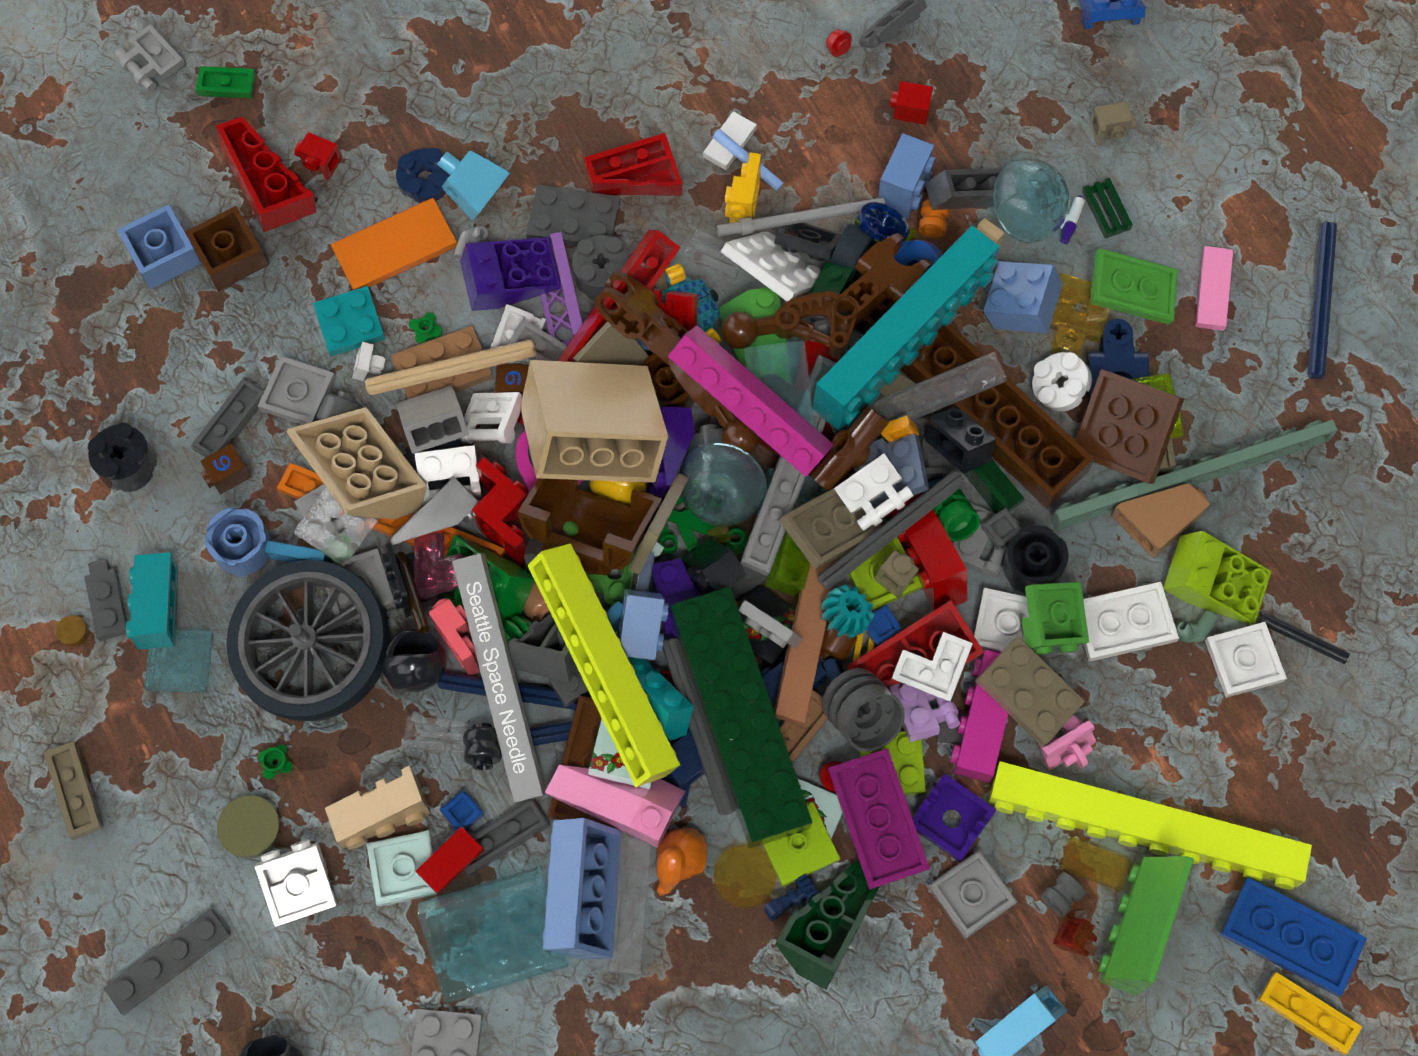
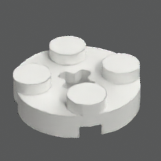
M1061 352L1053 354L1044 361H1039L1034 367L1032 379L1034 395L1043 405L1052 410L1061 412L1077 407L1083 401L1081 398L1085 395L1086 391L1089 392L1091 388V371L1075 353ZM1061 376L1068 377V380L1064 382V387L1060 388L1056 384V381Z

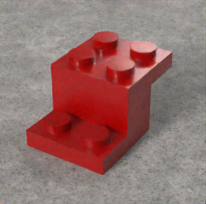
M483 457L475 466L482 487L489 493L472 509V513L478 530L495 545L504 548L505 554L522 568L526 564L524 553L527 544L524 541L525 535L520 530L522 525L518 517V510L529 492L519 481L515 480L512 482L505 476L507 473L501 465L495 461L491 464Z

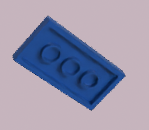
M1249 877L1245 879L1219 935L1337 997L1343 995L1367 940L1366 937Z

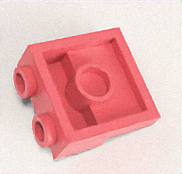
M448 598L438 601L432 607L433 610L428 612L434 626L467 675L474 676L480 670L476 663L478 660L474 645L472 644L473 641L466 613L460 604L455 607Z

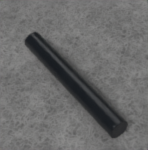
M1266 613L1263 614L1259 622H1266L1267 628L1340 663L1345 664L1350 656V653Z

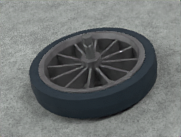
M303 560L284 564L256 580L237 603L227 632L229 665L241 689L255 704L265 711L278 717L296 721L328 719L342 714L358 704L377 683L382 674L381 661L390 643L388 621L385 611L374 591L353 572L336 564L317 560ZM312 586L332 589L312 624ZM303 587L304 625L301 624L284 596L293 590ZM342 593L347 596L354 606L322 626L339 594ZM279 598L295 623L289 628L264 616L269 607ZM359 614L363 633L326 636L327 633ZM261 619L291 635V638L255 641L256 631ZM363 640L357 662L327 648V643ZM292 645L258 667L254 648ZM324 652L354 666L350 673L338 684L321 657ZM295 655L277 688H273L263 675ZM313 658L317 659L333 686L331 689L312 695ZM304 659V696L286 694L285 691Z

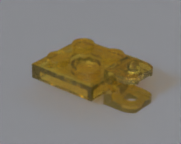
M1060 273L1059 277L1063 285L1049 327L1050 329L1057 330L1051 348V355L1061 353V348L1071 350L1072 353L1079 357L1085 339L1097 343L1100 342L1110 309L1090 304L1092 282ZM1078 303L1083 304V309L1087 311L1079 313L1072 306L1076 307Z

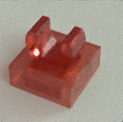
M1067 916L1053 944L1061 950L1088 956L1089 952L1084 949L1087 940L1097 941V936L1092 932L1095 926L1086 919Z

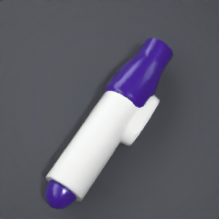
M1082 195L1074 198L1069 214L1064 215L1060 227L1062 229L1060 242L1063 244L1069 243L1076 230V225L1085 203Z

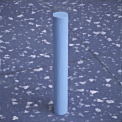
M718 129L713 138L742 163H748L749 153L721 129ZM761 164V179L778 191L784 182Z

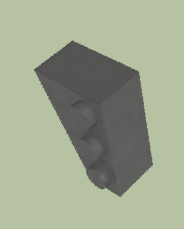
M595 592L603 609L606 611L604 594ZM551 613L541 622L534 621L529 626L530 631L520 639L514 638L508 643L513 667L516 670L569 683L578 669Z

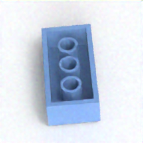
M586 818L553 821L550 865L548 867V890L545 902L546 915L543 931V950L578 959L613 958L621 845L620 830Z

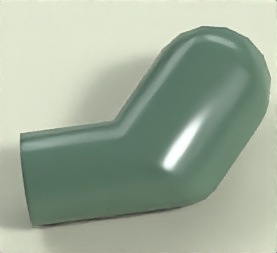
M1205 611L1197 624L1187 623L1186 625L1185 621L1180 622L1176 626L1179 640L1184 643L1204 641L1218 621V617L1210 611Z

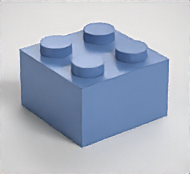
M902 133L880 179L878 198L883 197L885 200V209L883 210L909 219L913 210L918 211L923 199L922 191L926 187L925 183L931 180L934 175L932 170L936 158L933 157V144Z
M169 204L117 230L150 290L201 265L195 250Z
M999 261L983 312L994 329L1048 333L1063 282L1054 265Z

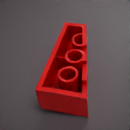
M243 116L216 125L219 145L263 233L316 213L314 194L299 182V178L293 171L287 169L281 162V158L267 147L263 138Z
M924 492L914 495L904 502L905 506L900 510L894 509L884 518L890 520ZM932 509L897 537L906 555L915 562V566L919 569L917 576L934 611L950 600L955 606L967 602L968 594L967 568Z

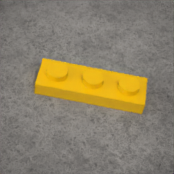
M1278 972L1272 974L1257 1000L1343 1056L1348 1054L1362 1029L1361 1025Z

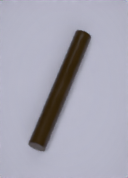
M397 552L395 557L407 591L409 607L418 633H425L430 628L404 552Z

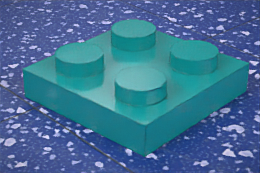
M368 286L313 303L330 357L360 348L362 342L373 344L386 340Z

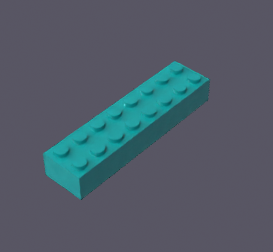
M972 225L816 383L812 410L839 432L846 425L851 426L860 416V410L866 404L871 406L877 400L881 393L879 390L885 384L890 386L900 374L899 370L905 364L909 366L914 362L919 354L918 350L924 344L929 346L938 335L937 331L941 326L947 327L956 317V311L961 306L967 307L976 295L975 291L980 286L985 288L994 277L992 271L999 261L997 254L1000 246Z

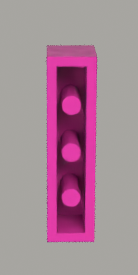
M985 650L981 659H975L971 675L978 678L1000 653ZM975 682L974 687H968L964 703L970 706L968 717L961 716L957 733L962 734L963 737L960 746L954 745L950 763L955 764L954 774L990 783L994 776L1008 713Z

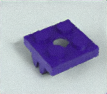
M944 774L923 801L913 817V822L917 833L961 863L995 814L996 809ZM948 810L957 811L961 816L960 825L955 828L947 827L943 822V814Z

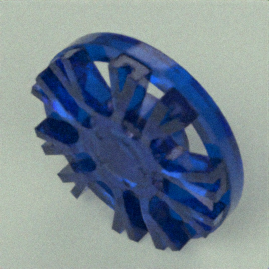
M871 202L865 204L857 217L861 223L859 228L862 231H867V235L872 238V241L874 238L883 241L899 233L904 238L902 241L904 242L910 233L909 224L897 210L883 203Z

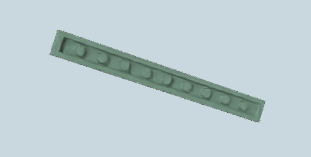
M1317 420L1306 425L1305 429L1296 432L1294 429L1286 430L1280 433L1277 438L1269 441L1267 438H1262L1250 444V447L1241 450L1239 447H1235L1225 451L1222 454L1223 456L1214 459L1212 456L1204 457L1190 467L1185 468L1184 465L1174 467L1167 472L1168 474L1156 477L1154 484L1141 480L1140 483L1132 486L1125 483L1115 487L1110 493L1102 495L1099 492L1089 495L1084 499L1085 501L1074 504V502L1064 503L1057 507L1051 521L1055 531L1113 513L1117 505L1128 500L1187 483L1195 486L1329 442L1338 429L1333 420L1324 423L1321 420Z

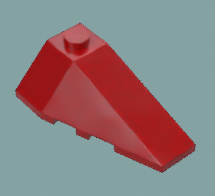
M950 600L853 661L847 667L849 670L855 668L867 669L875 674L885 686L901 683L892 679L902 651L905 650L932 661L943 632L973 643L965 664L985 652Z

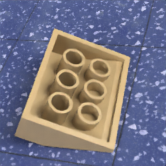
M367 407L287 429V434L347 515L398 519L416 513L422 507L427 488L426 484Z

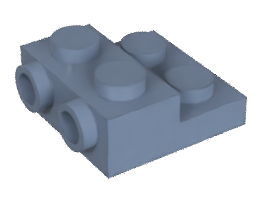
M915 433L889 443L883 438L874 441L870 446V455L866 462L859 468H854L857 473L879 456L885 454L902 478L900 482L893 486L896 492H899L906 486H908L913 495L929 490L920 439ZM884 492L870 503L875 509L889 499V497Z

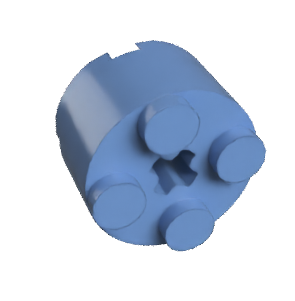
M227 508L217 513L208 523L205 545L222 570L236 577H245L258 571L267 563L270 557L265 553L267 541H272V538L256 513L245 508Z

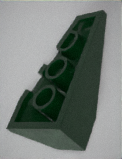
M859 860L855 861L836 877L832 884L820 894L817 893L800 911L797 910L791 915L775 944L799 976L825 990L829 987L880 888L868 889Z

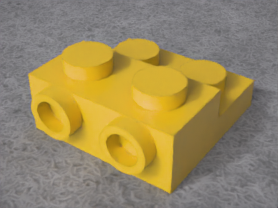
M749 153L748 163H742L741 176H734L732 187H726L725 217H729V223L738 222L740 218L751 217V219H754L761 182V154Z

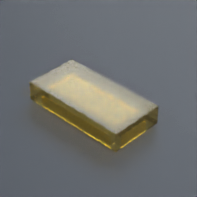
M1070 837L1059 868L1119 892L1131 860Z

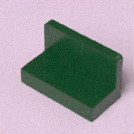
M992 458L991 462L964 474L996 514L1005 507L1010 512L1024 501V497Z

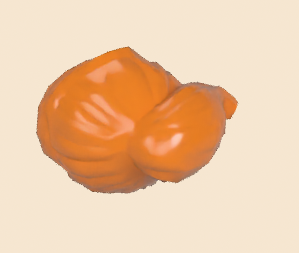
M686 827L673 829L665 833L659 847L656 848V874L659 880L656 891L659 895L662 896L670 893L682 880L690 879L703 872L707 860V843L704 835L698 830Z

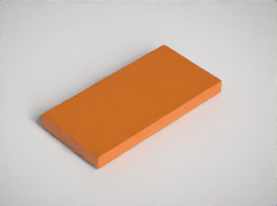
M431 198L330 245L352 289L355 290L365 286L372 287L456 248L457 241L434 198Z

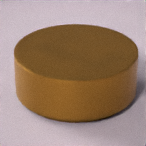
M69 615L58 622L55 632L57 638L64 645L76 647L85 642L89 634V628L86 622L79 616Z

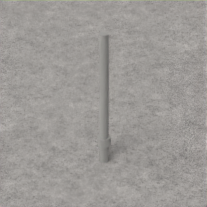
M882 197L751 219V217L740 218L738 222L717 225L716 229L718 237L738 233L741 236L753 234V231L885 209V200Z

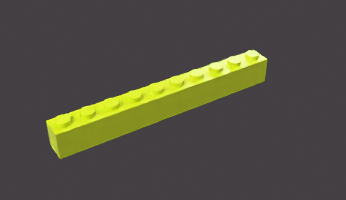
M1001 761L996 768L988 804L994 805L996 811L1012 814L1013 811L1025 814V818L1031 821L1043 822L1045 819L1056 822V826L1061 829L1074 830L1079 828L1086 830L1087 835L1094 838L1105 839L1108 836L1118 839V843L1124 846L1137 847V844L1149 847V851L1157 855L1167 856L1168 853L1179 856H1188L1194 858L1192 864H1199L1201 861L1212 864L1211 868L1216 871L1229 873L1231 870L1243 873L1244 878L1249 877L1255 881H1262L1263 878L1275 881L1274 885L1279 888L1293 890L1294 887H1299L1306 880L1312 848L1310 844Z

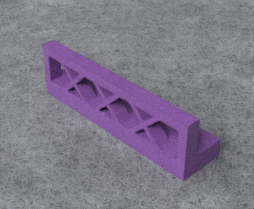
M562 232L550 234L552 242L550 245L552 253L554 252V261L558 269L561 288L556 290L555 293L549 292L540 295L549 335L555 338L556 333L563 326L572 332L574 338L583 324ZM555 301L566 306V311L561 318L551 314L549 311ZM568 317L570 324L565 322ZM552 321L556 322V325L554 326V328H553ZM571 340L561 342L568 346Z

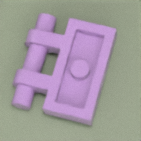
M904 683L889 686V690L901 701L905 709L902 726L910 743L938 735L940 731L938 723L946 721L950 729L960 725L957 717L959 712L955 703ZM936 699L939 708L932 710L928 701Z

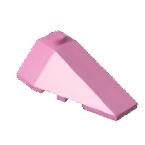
M566 765L558 766L545 794L656 848L659 847L686 792L662 779L651 782L650 789L636 788L633 785L588 775L589 768Z

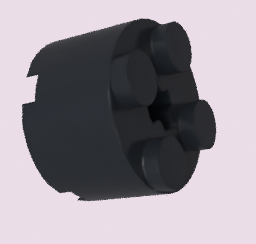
M120 423L107 427L88 443L90 465L109 488L122 490L123 492H132L144 487L153 477L152 473L155 465H157L156 454L144 435L129 424Z
M1031 525L1021 529L1011 539L1003 559V570L1013 589L1026 593L1025 586L1053 584L1060 581L1068 563L1069 553L1065 541L1062 537L1060 538L1053 532L1054 530L1046 526Z

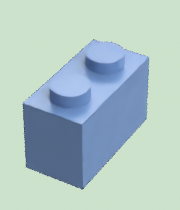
M625 589L618 638L627 657L655 660L656 651H662L664 634L659 632L661 621L666 622L668 603H664L661 593Z

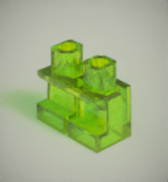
M786 530L771 571L768 574L765 587L794 596L805 588L810 563Z

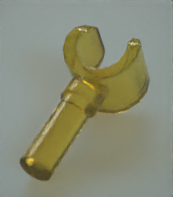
M730 513L724 523L708 529V536L713 535L714 541L720 544L729 541L731 538L729 527L734 521L735 515Z

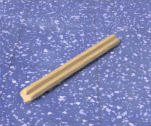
M532 340L521 341L367 378L365 380V387L369 395H375L534 357L536 355V347Z

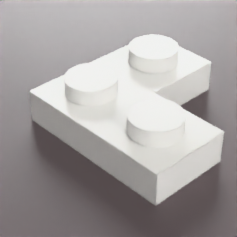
M943 632L932 661L903 650L892 679L951 702L973 643Z

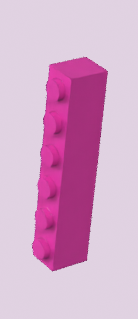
M697 325L683 336L668 355L674 363L805 477L833 447V443Z

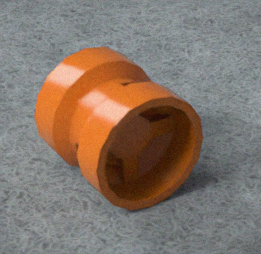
M930 200L923 201L920 212L923 218L919 220V233L930 238L943 237L947 230L945 219L948 217L949 209L932 210Z

